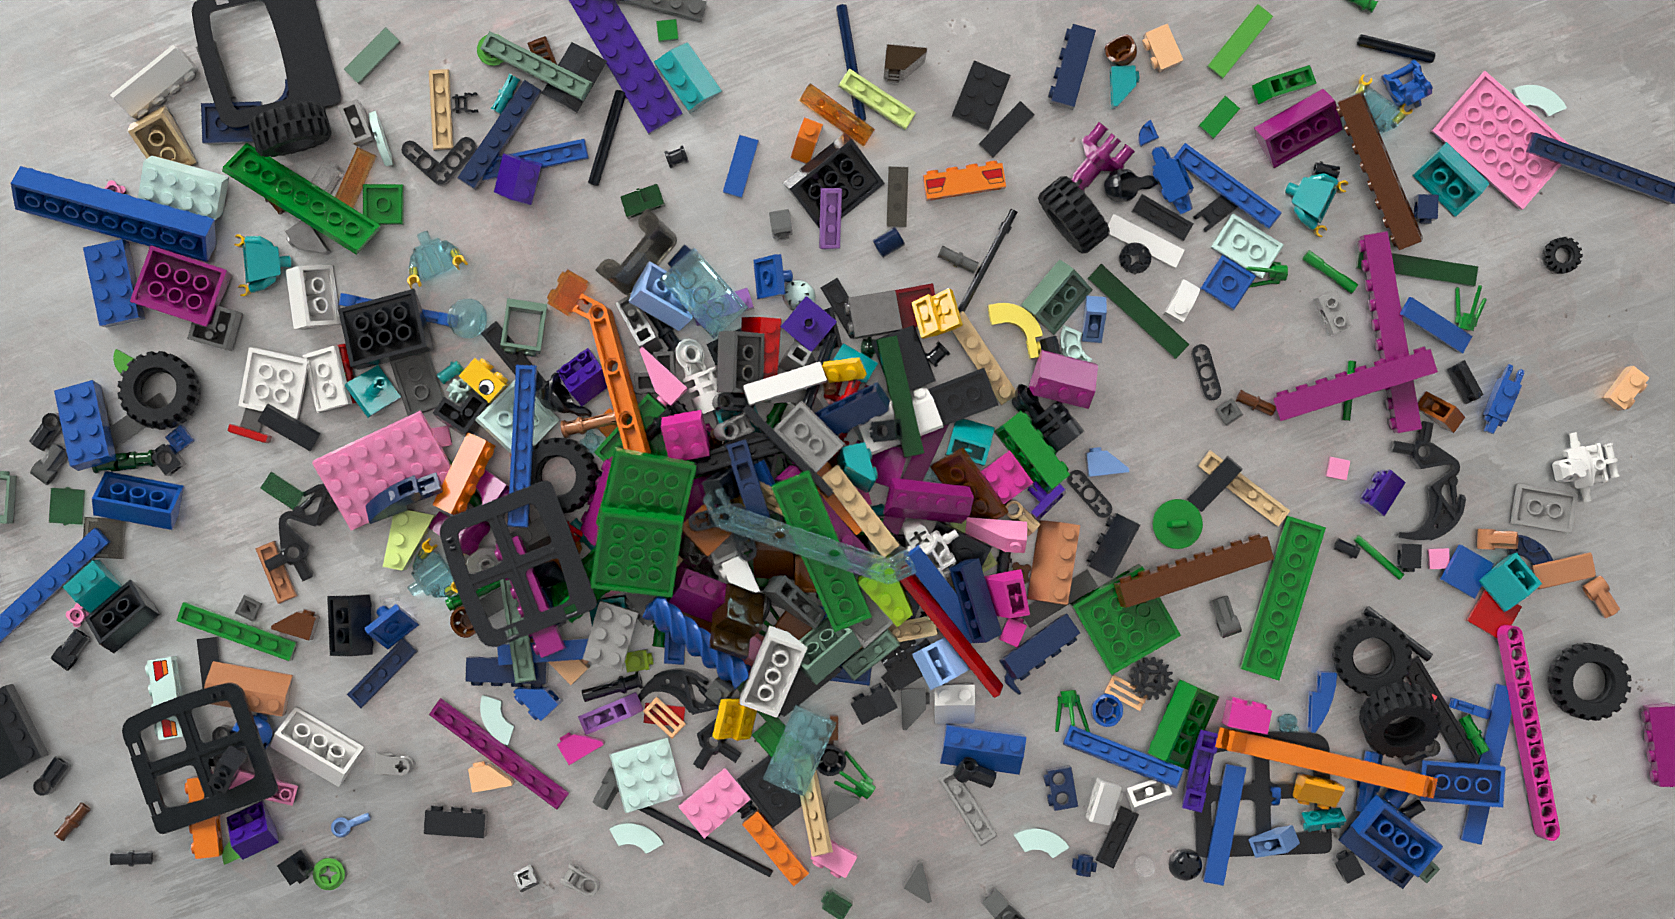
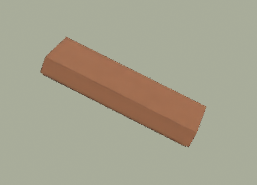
M276 541L255 548L277 603L280 604L297 597L298 595L285 564L270 572L265 566V560L280 553Z

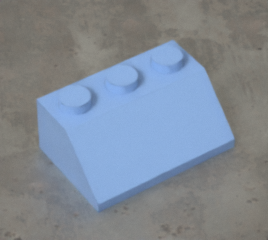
M649 261L632 289L629 303L680 331L692 320L700 290Z

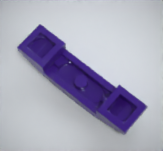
M1200 730L1184 789L1182 808L1202 813L1214 754L1217 752V747L1215 746L1218 733Z

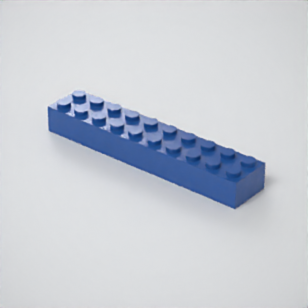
M23 166L19 167L11 181L15 210L146 246L151 245L208 262L216 247L215 221L208 216L194 214L186 210L183 211L168 205H161L149 200H143L131 195L121 194L109 189L99 188L91 184L77 182Z

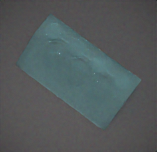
M695 248L689 251L660 278V281L713 339L718 336V332L727 328L748 308Z
M795 705L763 780L804 796L837 722L806 707Z

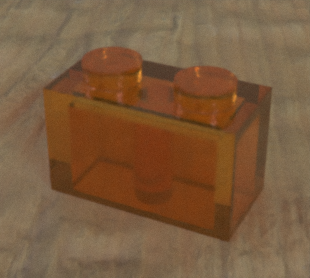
M567 269L566 272L563 271L558 277L557 282L559 284L556 289H552L549 292L547 304L570 317L574 306L580 301L581 293L584 294L590 282Z

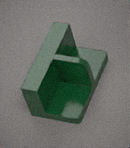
M658 184L642 189L637 188V191L620 197L627 219L665 207Z

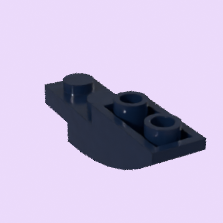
M747 440L727 445L732 468L750 523L755 524L770 519Z
M437 472L419 479L415 475L379 493L365 506L369 523L372 524L407 511V505L442 493L443 490Z
M1351 825L1338 839L1370 867L1401 889L1413 878L1414 874L1360 836Z

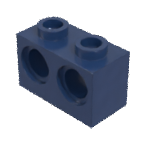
M1067 765L1046 769L1047 774L1044 775L1045 786H1049L1050 794H1047L1049 806H1053L1054 811L1078 807L1072 767ZM1057 773H1061L1064 776L1061 783L1053 781V777ZM1061 793L1067 795V800L1064 803L1057 802V796Z

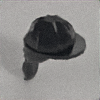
M1119 168L1106 177L1104 188L1106 195L1110 199L1124 203L1132 200L1139 190L1151 189L1159 182L1156 181L1154 176L1138 177L1129 169Z
M554 372L551 379L544 382L540 387L539 400L545 408L551 409L552 412L571 413L580 417L592 416L588 408L573 403L568 389L561 384V378L557 372Z

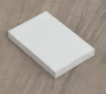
M338 345L303 355L304 359L310 360L307 375L316 412L322 413L352 404L350 393L345 387L347 380Z

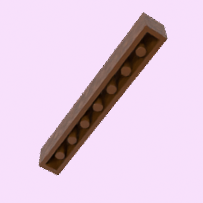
M1363 91L1339 100L1337 102L1339 106L1336 107L1340 118L1344 117L1346 125H1344L1345 131L1354 141L1352 148L1356 155L1359 154L1361 158L1359 164L1362 172L1367 173L1369 180H1367L1371 192L1374 191L1377 196L1375 203L1379 210L1382 209L1385 217H1382L1385 227L1390 228L1392 232L1390 239L1393 246H1397L1399 250L1422 242V233Z
M1260 533L1248 536L1249 540L1242 542L1241 539L1230 542V546L1223 547V545L1211 548L1212 552L1206 554L1205 551L1193 554L1194 558L1188 560L1186 557L1175 560V564L1169 566L1168 563L1156 566L1157 570L1151 572L1149 569L1138 572V576L1131 578V575L1119 578L1120 582L1114 583L1120 607H1131L1273 560L1274 556L1268 536H1260Z

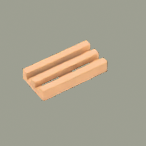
M1113 674L1104 692L1117 697L1120 701L1140 711L1147 695L1140 698L1114 684L1115 680L1133 690L1136 688ZM1111 687L1139 701L1138 705L1110 691Z
M658 697L643 711L671 739L686 725ZM657 703L680 725L677 727L655 704ZM651 708L674 729L673 733L649 711Z

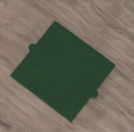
M70 487L51 488L49 523H63L64 526L68 524L83 525L85 490L71 489Z

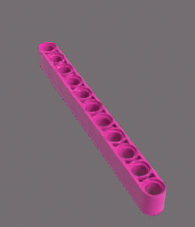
M1503 625L1497 631V638L1534 832L1539 838L1555 841L1560 835V827L1524 637L1519 627ZM1511 630L1512 636L1509 639L1508 632ZM1513 650H1515V657H1514V658H1512V651H1513ZM1519 670V676L1516 678L1515 673ZM1522 689V690H1523V695H1522V697L1520 698L1519 692H1520V690ZM1526 709L1527 714H1526V716L1524 717V716H1523V711ZM1530 728V735L1527 737V730ZM1532 749H1534L1533 756L1530 754ZM1537 768V769H1538V773H1537V775L1535 776V775H1534V771H1535V769ZM1541 787L1542 792L1540 795H1538V790ZM1545 807V813L1542 815V809ZM1549 827V832L1546 835V828Z

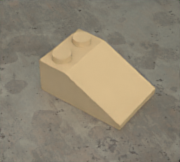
M165 106L130 124L128 132L146 159L150 156H156L189 166L197 162L179 127Z

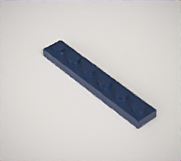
M526 80L522 82L457 177L460 181L476 190L541 95L542 91Z

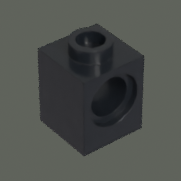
M901 419L871 422L869 432L873 442L903 439ZM884 426H886L888 429V433L886 436H884L882 433V428Z
M169 444L160 445L154 450L156 453L151 456L165 476H171L186 465L180 454ZM167 453L172 458L169 464H166L164 461V456Z
M1397 543V567L1403 568L1402 572H1415V568L1421 569L1422 544Z
M299 850L277 865L290 886L296 881L301 884L309 878L308 873L314 870L302 850Z
M1343 850L1336 854V858L1332 859L1343 881L1347 884L1365 875L1355 854L1350 850Z

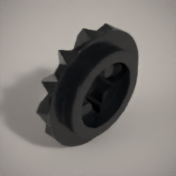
M1137 242L1127 244L1120 252L1119 260L1121 267L1126 272L1133 273L1134 275L1143 273L1149 268L1151 263L1149 249ZM1140 252L1139 260L1141 262L1136 261L1131 265L1132 258L1130 256H1135Z

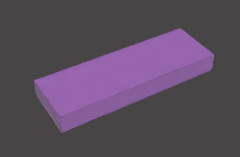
M821 188L820 249H840L841 188Z

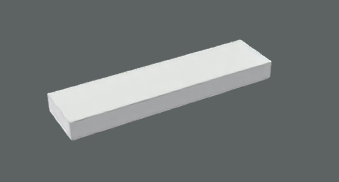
M1113 214L1108 223L1110 236L1126 244L1137 242L1145 245L1149 249L1151 257L1173 268L1177 267L1185 251Z
M818 362L743 385V389L749 406L825 383L827 379L821 363Z

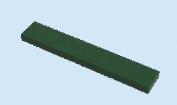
M1359 250L1356 269H1362L1361 261L1364 260L1363 253ZM1392 253L1395 275L1476 286L1479 266Z
M1100 264L1087 278L1174 359H1177L1189 346L1187 341L1103 264Z
M897 336L877 339L876 342L894 419H901L903 439L900 440L903 457L907 458L924 454Z

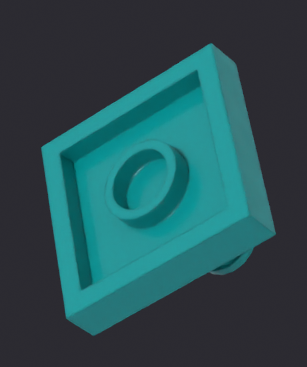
M379 365L345 384V387L367 418L401 398Z

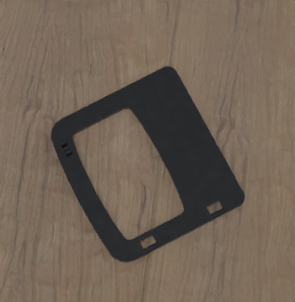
M196 0L194 2L191 12L202 66L219 117L226 126L231 128L249 126L251 119L260 113L293 103L314 101L321 103L324 107H329L340 102L341 94L315 0H228L229 3L217 5L216 0ZM261 1L266 6L277 36L285 67L289 96L285 100L237 110L230 99L220 69L211 30L210 14L214 11Z

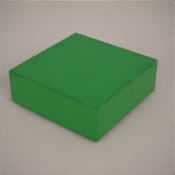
M676 19L656 21L659 42L679 40Z

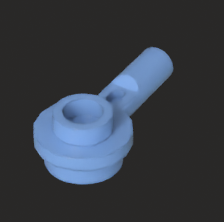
M366 813L351 820L343 817L337 818L331 824V831L336 837H345L350 833L352 827L370 821V815Z

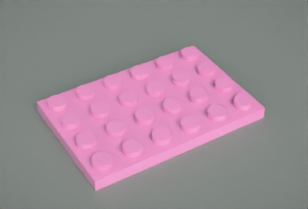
M1486 71L1482 72L1431 131L1443 143L1447 142L1478 173L1520 210L1525 208L1561 166V164L1526 152L1532 133L1536 132L1569 144Z
M421 411L312 462L351 531L369 523L365 506L385 489L415 475L419 479L435 472L439 475L442 486L451 467V463Z

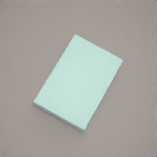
M1232 214L1211 248L1244 269L1247 266L1269 268L1284 244L1237 215ZM1249 271L1260 279L1266 274V272Z

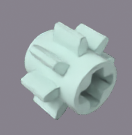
M453 379L446 391L450 392L449 398L455 403H464L472 392L470 386L463 379L458 381Z

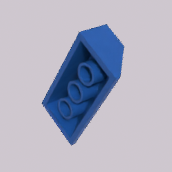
M105 471L92 497L93 515L172 530L179 516L184 486Z
M946 724L940 764L958 766L965 757H971L982 767L996 772L1020 775L1027 737L1023 734Z

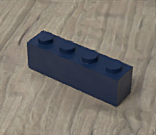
M1073 24L1071 29L1067 28L1064 40L1067 41L1066 48L1062 47L1059 59L1062 62L1060 67L1056 66L1053 78L1057 79L1055 87L1051 86L1048 97L1051 98L1050 104L1071 110L1074 109L1096 30Z
M876 382L814 413L838 435L842 432H849L859 424L864 425L876 416L881 417L885 415L889 410L890 400L880 384Z
M979 559L963 560L950 567L949 571L972 643H987L1001 635L1000 624Z
M1067 613L1063 614L999 661L1012 680L1020 679L1022 681L1030 675L1029 671L1031 669L1042 667L1046 663V658L1049 656L1053 658L1062 652L1060 648L1065 644L1070 646L1077 641L1076 636L1080 634V631Z
M466 657L465 682H471L472 686H483V682H491V686H503V683H511V687H523V683H515L513 664L498 665V657ZM548 662L534 663L536 681L524 682V684H531V687L542 688L543 684H547Z

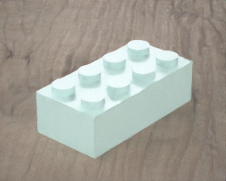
M150 156L143 161L138 198L161 205H168L183 211L186 210L194 214L208 216L216 220L223 214L229 176Z

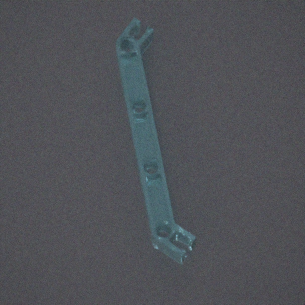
M723 487L715 491L723 503L718 508L712 503L710 494L704 496L703 501L714 523L721 529L885 584H893L917 573L916 566L910 559L908 549L890 558H886L731 505ZM721 513H727L729 514L730 518L728 520H722L720 519L719 515ZM782 531L785 536L779 539L774 536V533ZM831 550H838L840 554L837 557H832L829 555V552ZM905 560L911 564V566L903 569H898L897 567L899 563ZM887 568H892L894 570V573L892 575H886L884 573V570Z

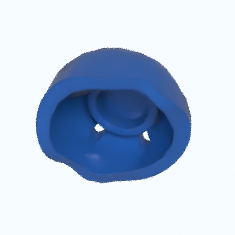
M1103 694L1092 704V718L1101 726H1114L1123 716V705L1117 697L1111 694Z

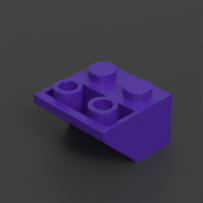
M589 348L580 352L575 358L556 371L570 394L581 407L607 389L602 366Z
M1390 469L1377 471L1371 480L1373 484L1369 489L1366 488L1361 495L1362 501L1360 504L1379 516L1386 515L1406 483Z
M263 801L226 817L231 847L242 860L279 843L276 827Z

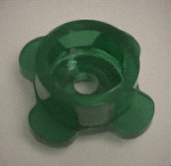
M868 337L863 339L861 343V353L872 359L875 350L871 341L875 339Z

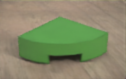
M115 349L113 361L117 371L121 374L122 370L127 371L129 368L127 364L130 361L134 362L135 358Z
M230 841L223 850L222 859L224 865L240 858L231 847Z

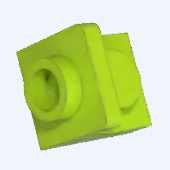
M648 649L628 652L625 660L627 673L650 670L651 665L654 664L653 655L648 653Z

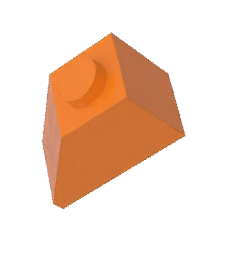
M804 117L791 154L792 159L805 164L812 159L823 130V124Z

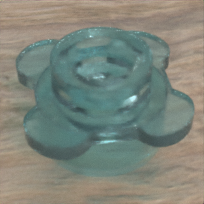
M587 430L586 436L580 440V444L588 448L590 453H594L599 445L603 443L604 439L602 436L596 435L593 430Z
M1284 714L1278 717L1277 721L1280 723L1279 730L1281 732H1298L1297 718L1294 715Z

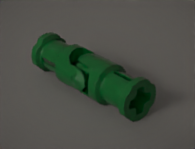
M151 449L148 452L141 453L136 451L116 453L115 461L94 466L92 470L97 474L100 471L107 470L115 472L139 469L141 466L155 467L156 462L151 457L155 452Z

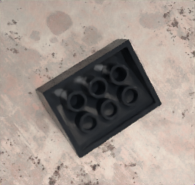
M846 133L783 182L819 229L821 188L842 189L841 218H843L885 184L854 140Z
M415 289L338 309L350 367L360 370L434 350L430 331Z
M13 684L0 688V780L49 755Z

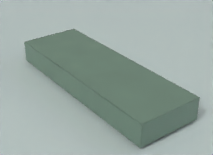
M385 27L344 70L360 84L401 42Z
M887 628L869 645L861 648L843 662L841 666L855 681L900 646V642Z

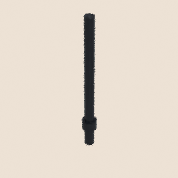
M1010 209L1004 222H1001L999 225V232L958 306L959 313L965 312L1005 235L1009 234L1012 228L1011 224L1018 213L1017 211Z

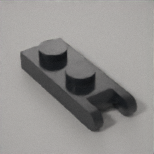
M1221 195L1196 214L1194 219L1197 220L1201 216L1205 218L1209 224L1203 229L1206 233L1238 207Z

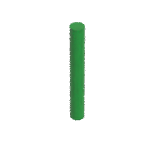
M1348 361L1347 374L1354 373L1356 361ZM1353 399L1344 401L1342 420H1351Z
M1360 535L1354 539L1360 547L1398 580L1404 576L1403 572Z

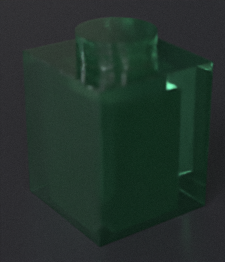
M833 888L830 893L826 891L821 899L823 903L822 909L837 919H844L853 905V901Z

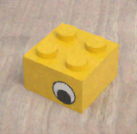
M474 358L459 377L487 402L492 403L509 386L507 384L509 380L503 374L492 371L493 366L487 360Z

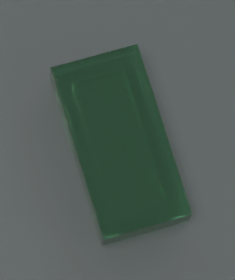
M270 472L260 489L292 510L295 506H298L304 497L303 491L274 472Z

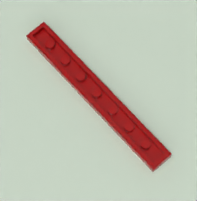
M906 564L901 567L897 576L899 581L994 698L999 696L1003 688L1001 681L909 566Z

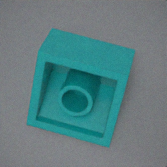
M92 560L67 582L63 588L76 603L91 613L122 587V584L101 560Z

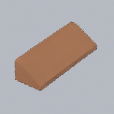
M1591 552L1532 566V572L1542 583L1537 589H1544L1596 576Z

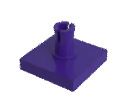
M806 296L780 327L806 349L813 352L837 321Z
M1037 481L1032 484L1037 491L1031 486L1027 489L1040 502L1031 511L1032 516L1037 521L1066 495V490L1061 484L1049 494Z

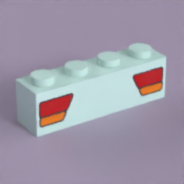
M172 656L148 660L145 669L147 676L150 677L148 690L153 698L151 707L182 696L177 657ZM175 716L154 725L155 735L158 736L159 740L183 737L179 722Z

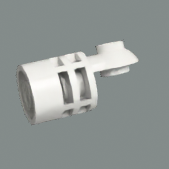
M690 338L683 339L676 347L675 359L686 375V378L682 380L688 388L687 392L694 410H702V413L705 414L715 410L712 400L721 393L717 392V365L706 369L702 346L696 340ZM721 397L719 400L721 406L727 405V400Z

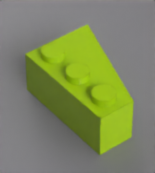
M888 554L884 558L880 557L858 576V584L890 620L899 627L913 615V607L904 586L897 578L898 572L894 567L890 554Z

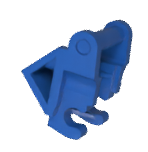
M1416 60L1410 61V64L1388 75H1382V80L1387 86V90L1396 107L1405 103L1407 106L1414 104L1415 108L1422 106L1421 99L1432 94L1433 86L1423 75L1421 65ZM1412 72L1414 79L1403 85L1398 78Z

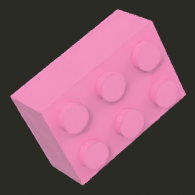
M723 768L678 807L702 837L705 838L751 799L726 768Z

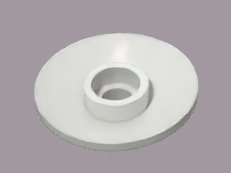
M484 547L472 553L466 564L469 573L474 574L501 563V561L497 560L494 552L497 549Z

